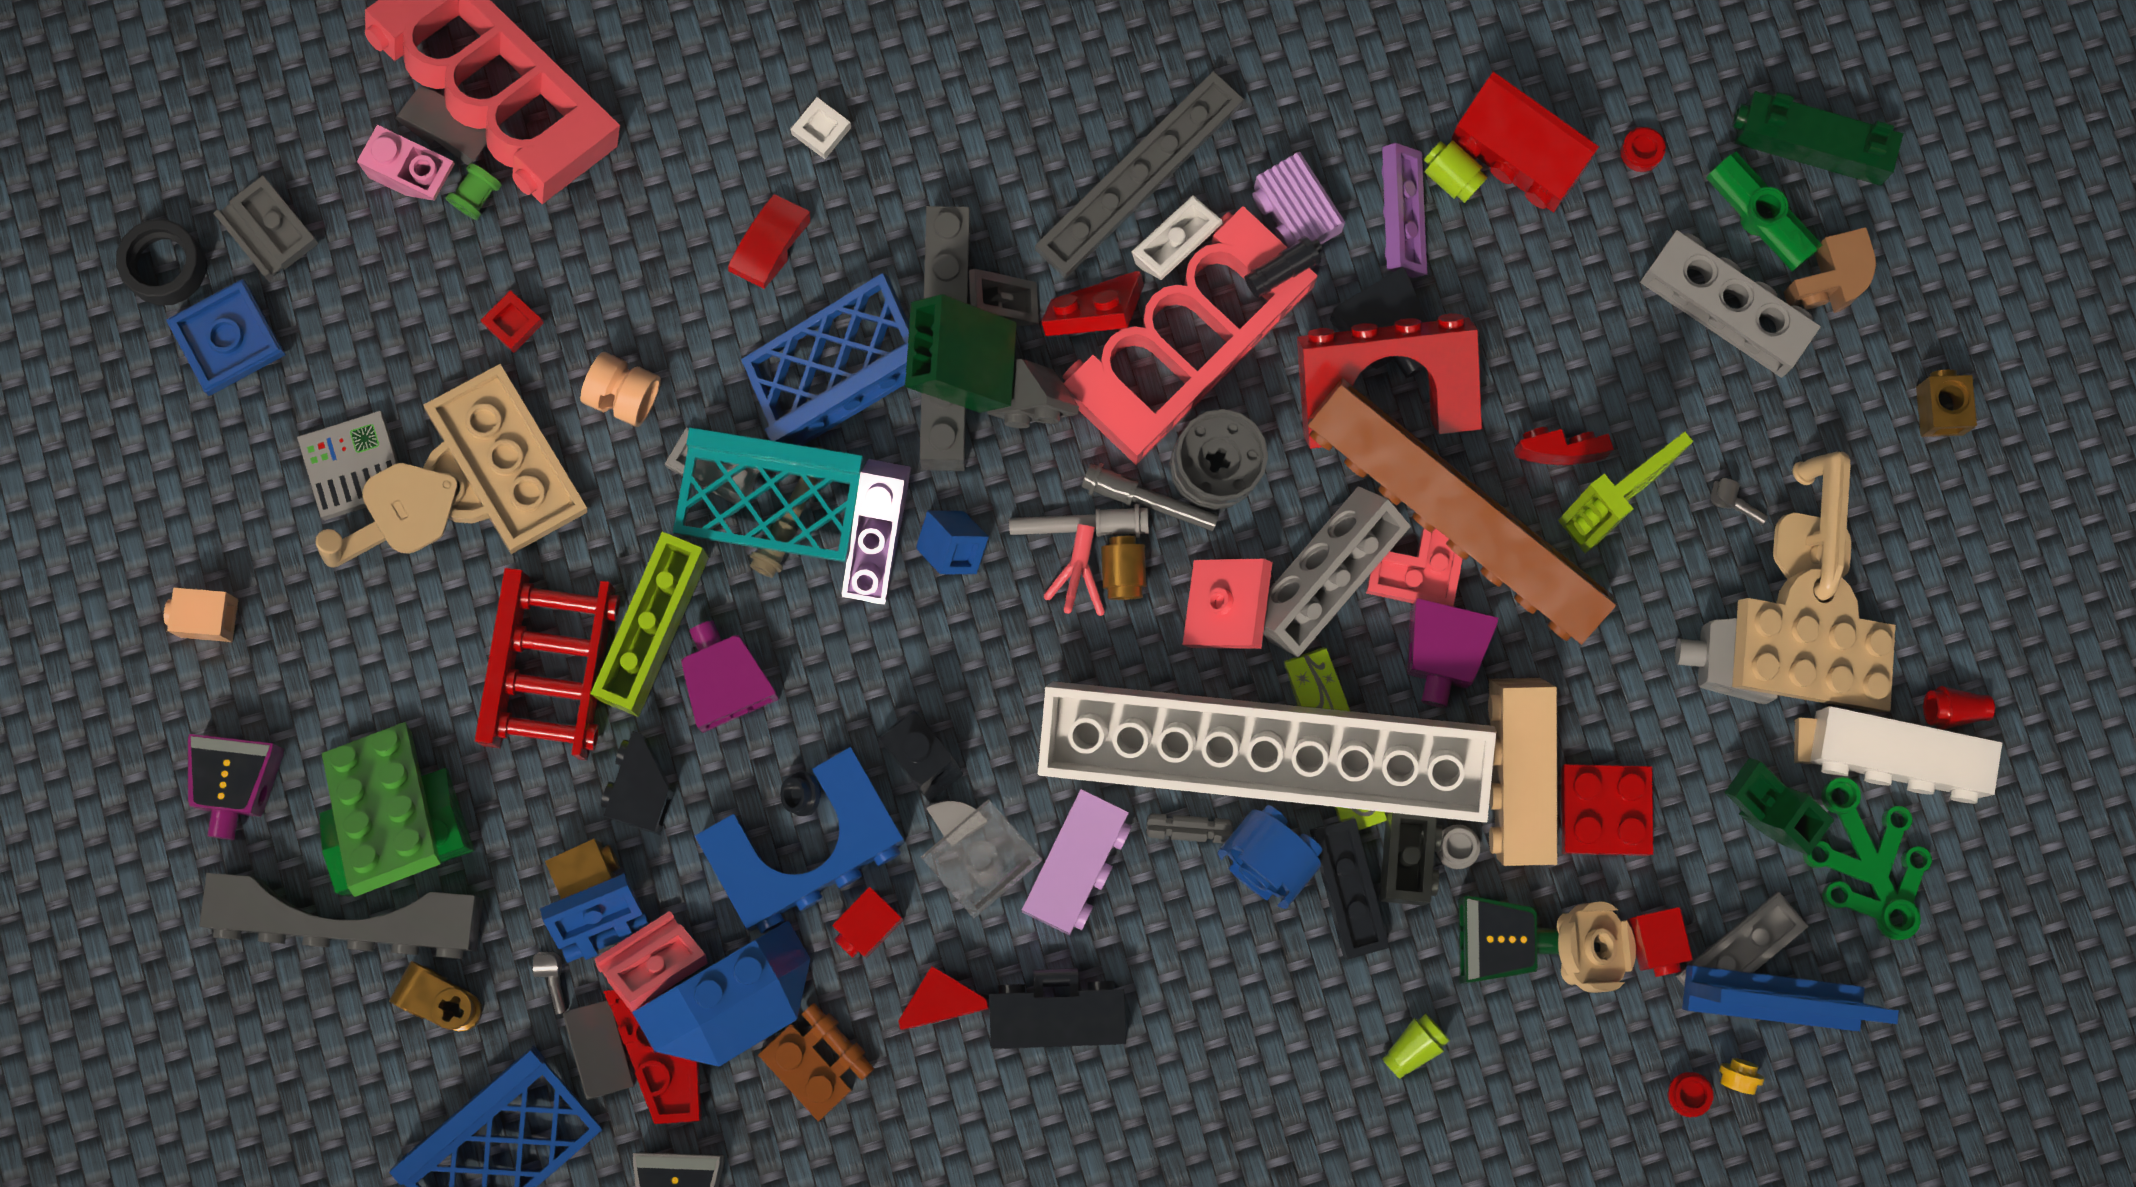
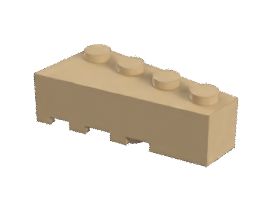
M1542 678L1489 679L1488 712L1491 726H1495L1496 729L1493 783H1491L1489 800L1490 809L1495 812V827H1490L1489 830L1491 854H1496L1497 859L1504 866L1557 865V687Z

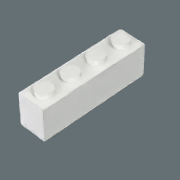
M1831 706L1816 711L1815 719H1817L1810 762L1822 765L1821 772L1835 776H1848L1849 771L1865 774L1864 781L1878 785H1891L1892 780L1908 783V791L1920 794H1934L1935 789L1951 793V800L1975 804L1978 802V798L1995 795L2002 742Z

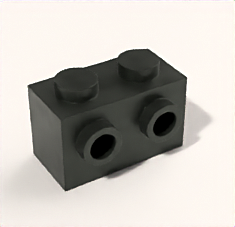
M1387 812L1379 901L1424 906L1430 903L1431 896H1437L1439 870L1433 869L1434 851L1440 852L1442 825H1436L1437 817Z

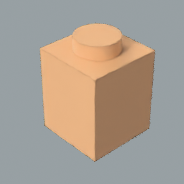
M173 587L172 599L167 600L164 608V622L168 625L167 631L180 638L233 642L238 599L227 592Z

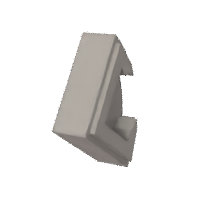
M945 801L926 808L950 847L988 823L979 811L961 802Z

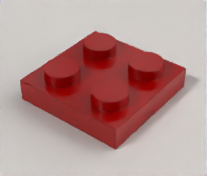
M1569 764L1561 766L1562 854L1653 855L1652 766Z

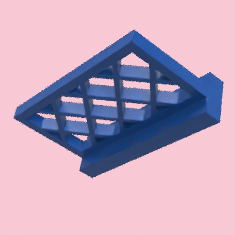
M886 274L878 275L741 359L769 424L765 431L770 441L803 446L905 385L909 321ZM881 290L885 297V303L880 317L864 313L869 297ZM842 313L851 316L844 339L828 335L833 319ZM891 315H893L895 322L890 320ZM862 319L878 323L870 347L854 342ZM888 326L899 329L905 342L891 352L880 350ZM806 335L816 337L808 361L793 356L798 340ZM826 340L842 345L834 368L818 364ZM852 348L868 352L863 368L854 374L844 371ZM771 356L780 358L773 382L764 380L757 366ZM791 362L806 366L799 389L783 385ZM816 369L832 374L827 390L819 395L808 393ZM766 386L771 387L770 392H768ZM784 391L796 395L791 412L779 418L775 407L780 392Z
M1687 965L1682 1009L1687 1011L1859 1032L1861 1020L1898 1024L1899 1010L1863 1003L1865 987L1695 965Z
M533 1045L391 1168L389 1173L400 1186L404 1184L405 1187H421L418 1182L430 1171L450 1172L449 1187H455L456 1173L483 1174L482 1187H488L489 1174L515 1176L514 1187H520L521 1176L532 1177L522 1187H537L600 1133L603 1127L544 1061V1056ZM542 1075L555 1089L554 1107L527 1105L528 1087ZM522 1093L521 1105L509 1104ZM560 1096L571 1108L559 1107ZM501 1110L521 1111L519 1137L492 1135L493 1117ZM526 1112L553 1113L551 1139L524 1137ZM558 1114L578 1115L589 1128L576 1140L556 1139ZM487 1123L486 1135L474 1134ZM465 1141L485 1142L484 1166H458V1147ZM491 1142L518 1144L516 1169L489 1167ZM523 1145H550L549 1163L541 1170L522 1169ZM556 1146H568L555 1157ZM452 1153L451 1165H441L440 1163Z

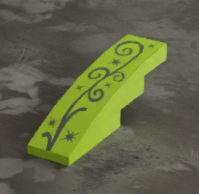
M1325 647L1283 661L1297 706L1350 711ZM1335 807L1338 820L1355 818L1358 830L1387 821L1385 812Z

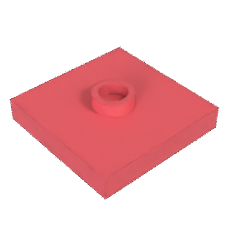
M1266 559L1194 560L1182 645L1190 648L1261 649L1273 562Z

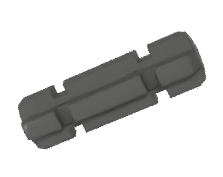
M1151 813L1147 817L1146 834L1149 838L1164 839L1165 836H1171V840L1206 842L1207 839H1213V843L1224 844L1233 833V822L1230 819L1215 818L1214 821H1208V817L1173 815L1172 818H1166V814Z

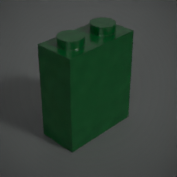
M943 294L911 302L905 387L979 413L1010 407L1012 400L1016 322Z

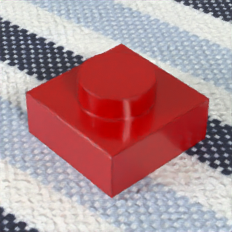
M511 290L480 320L513 353L544 324L542 319Z

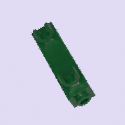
M1755 91L1746 104L1740 103L1737 107L1732 127L1738 129L1734 144L1880 186L1894 173L1904 134L1894 131V125L1876 121L1873 125L1793 102V96L1779 92L1772 96Z

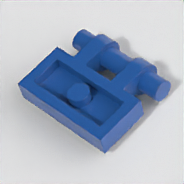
M625 874L540 908L542 920L558 949H562L567 963L582 957L585 960L599 955V950L625 940L650 924L646 913H642L640 903Z

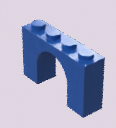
M851 747L812 769L834 807L839 821V837L836 847L827 861L818 868L807 873L795 875L771 869L760 857L741 821L735 814L695 835L747 930L753 931L758 928L761 934L784 922L781 914L797 906L800 911H803L823 899L820 892L835 883L841 889L862 877L859 869L875 861L879 867L901 854L898 847L903 845L905 841Z

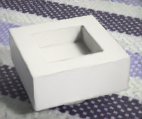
M816 97L793 125L791 133L822 158L826 159L851 129V123Z

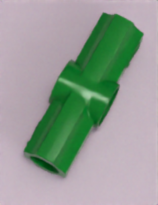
M1737 152L1730 154L1706 177L1712 186L1740 215L1741 225L1744 230L1751 235L1759 236L1792 272L1822 247V244L1788 208V200L1784 193L1777 188L1768 187ZM1755 205H1763L1769 208L1772 218L1767 219L1760 216L1756 211Z

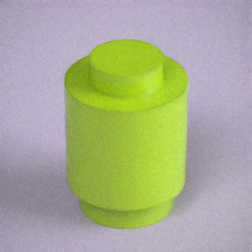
M1454 140L1447 146L1440 141L1424 159L1429 165L1424 173L1453 199L1458 197L1464 203L1488 178L1480 171L1483 167Z

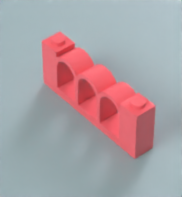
M378 0L365 9V35L369 43L378 51L384 50L394 61L403 56L405 69L412 79L421 85L434 89L444 88L446 108L452 117L464 126L476 129L486 128L487 148L493 157L505 166L512 167L513 180L518 188L526 195L532 194L541 204H544L617 148L620 125L491 0ZM457 16H460L480 35L478 39L449 58L436 59L428 57L417 49V46ZM498 55L503 57L522 76L499 94L488 99L468 97L458 88L461 82ZM540 94L564 116L543 133L532 139L519 140L511 138L499 128L502 122Z
M1244 206L1234 215L1227 212L1220 218L1223 224L1214 231L1212 244L1196 252L1188 263L1184 286L1173 285L1164 287L1153 294L1145 308L1143 327L1134 326L1121 329L1112 335L1104 346L1101 361L1094 355L1085 363L1079 359L1062 377L1065 380L1063 384L1078 404L1079 411L1135 465L1314 288L1318 275L1310 268L1296 277H1291L1272 289L1270 293L1262 295L1268 302L1241 329L1235 326L1200 292L1196 286L1195 277L1206 266L1213 264L1227 265L1245 279L1244 276L1250 273L1252 269L1260 267L1288 248ZM1172 305L1186 306L1194 311L1226 343L1197 371L1154 328L1153 318L1163 308ZM1138 346L1149 350L1185 383L1156 413L1119 380L1113 372L1111 360L1123 348Z

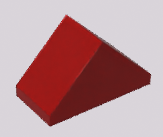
M931 966L898 1022L900 1030L903 1031L988 1010L989 1007L984 997Z

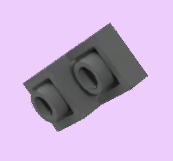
M421 85L395 118L427 144L431 145L435 140L467 165L473 163L487 144L486 128L476 129L464 126L455 120L447 110L443 95Z

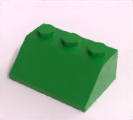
M443 768L421 776L440 862L444 863L474 852L475 850L448 769ZM329 809L319 813L322 853L335 893L350 897L352 893L346 883L333 810Z

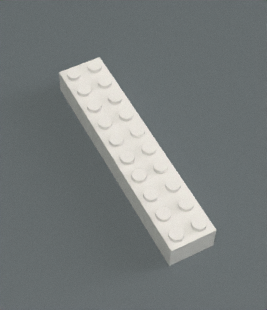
M1052 681L1045 687L1038 775L1487 823L1496 729L1495 726Z

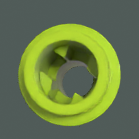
M1425 1013L1419 1020L1413 1018L1382 1060L1401 1079L1405 1074L1412 1072L1445 1052L1442 1047L1450 1039Z

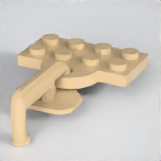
M499 364L423 405L444 442L430 453L423 468L397 463L372 476L366 482L362 493L363 500L375 522L343 539L335 530H322L316 536L315 543L324 563L334 568L384 541H387L394 550L400 553H414L439 540L445 532L448 519L457 523H476L490 518L509 552L513 554L588 513V510L503 367Z
M1832 452L1813 457L1805 462L1799 461L1793 466L1795 479L1803 485H1810L1814 482L1815 477L1823 475L1821 517L1790 513L1778 520L1774 533L1773 557L1787 578V581L1779 590L1776 603L1751 598L1738 600L1732 687L1874 712H1888L1891 710L1896 625L1860 619L1858 601L1851 586L1843 579L1849 572L1851 558V537L1847 530L1851 464L1849 456L1844 452Z

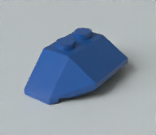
M786 921L633 1011L632 1014L654 1052L719 1067L797 1020L810 957L790 922Z

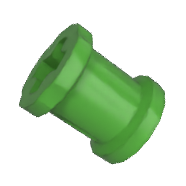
M469 163L466 168L468 171L466 177L454 193L449 192L445 198L456 209L468 217L478 220L481 216L480 208L492 191H498L502 184L481 167Z

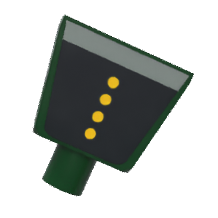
M1464 896L1458 899L1459 984L1537 972V954H1559V933L1557 928L1537 927L1536 908L1473 896Z

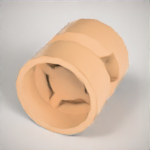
M601 352L586 375L580 401L603 413L613 409L615 418L639 427L652 409L659 391L661 378L659 375L638 366L629 370L625 360L607 352Z

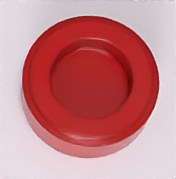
M1636 128L1629 132L1624 139L1620 150L1621 158L1625 165L1634 171L1647 172L1653 170L1664 157L1666 150L1665 141L1652 128Z

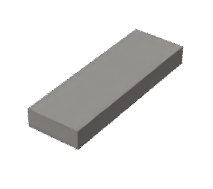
M1777 892L1689 965L1753 973L1808 928V925L1783 895ZM1687 967L1676 975L1684 987Z

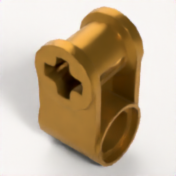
M410 961L389 1000L392 1004L417 1017L427 1019L442 1028L459 1032L468 1031L475 1027L482 1015V1007L476 996L447 981V978L414 961ZM452 1003L459 1004V1007L464 1010L461 1018L454 1017L455 1014L449 1010Z

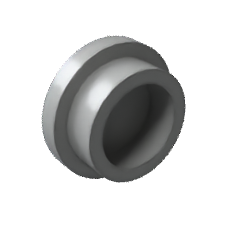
M1452 825L1442 831L1440 852H1436L1439 860L1445 866L1452 869H1464L1471 866L1477 860L1480 853V841L1476 833L1464 825Z

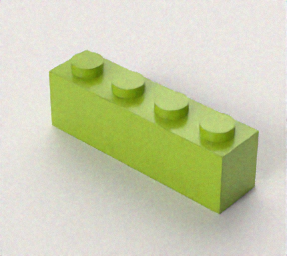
M665 532L661 533L590 693L598 701L637 717L640 716L709 559L702 547Z

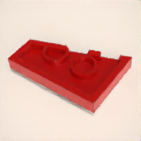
M676 986L670 987L669 989H667L666 991H664V992L661 993L660 995L666 993L667 991L671 990L672 988H674V987H676ZM615 990L603 991L617 1022L623 1044L627 1048L635 1069L636 1078L654 1124L702 1121L699 1062L654 1052L631 1010Z

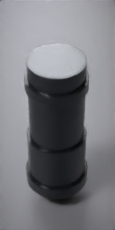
M1303 236L1298 242L1280 252L1278 256L1260 267L1252 269L1250 273L1244 276L1250 291L1255 297L1259 298L1264 294L1270 293L1272 289L1291 277H1296L1310 267L1318 265L1321 262L1319 253L1323 251L1320 242L1317 239L1311 242L1309 238Z

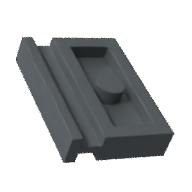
M263 175L229 201V205L221 211L218 209L213 213L269 282L274 279L273 275L283 268L284 270L319 244Z

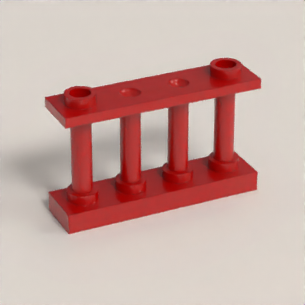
M505 568L475 742L484 747L500 749L502 738L507 739L509 735L573 743L571 755L579 760L587 761L589 750L595 751L599 736V725L593 724L597 699L590 693L603 666L610 621H617L619 615L620 595H615L616 589L610 582L600 581L598 597L534 588L533 583H529L530 577L523 570ZM531 606H540L595 614L591 640L527 631L526 626H522L524 609H530ZM524 648L588 657L584 681L582 683L519 674V669H514L517 652H523ZM518 691L580 700L576 726L514 718L511 712H507L509 696L515 695Z

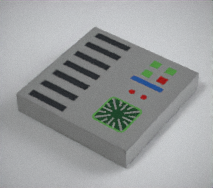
M381 411L297 437L320 517L324 521L366 508L362 494L366 482L372 476L398 463L386 419Z

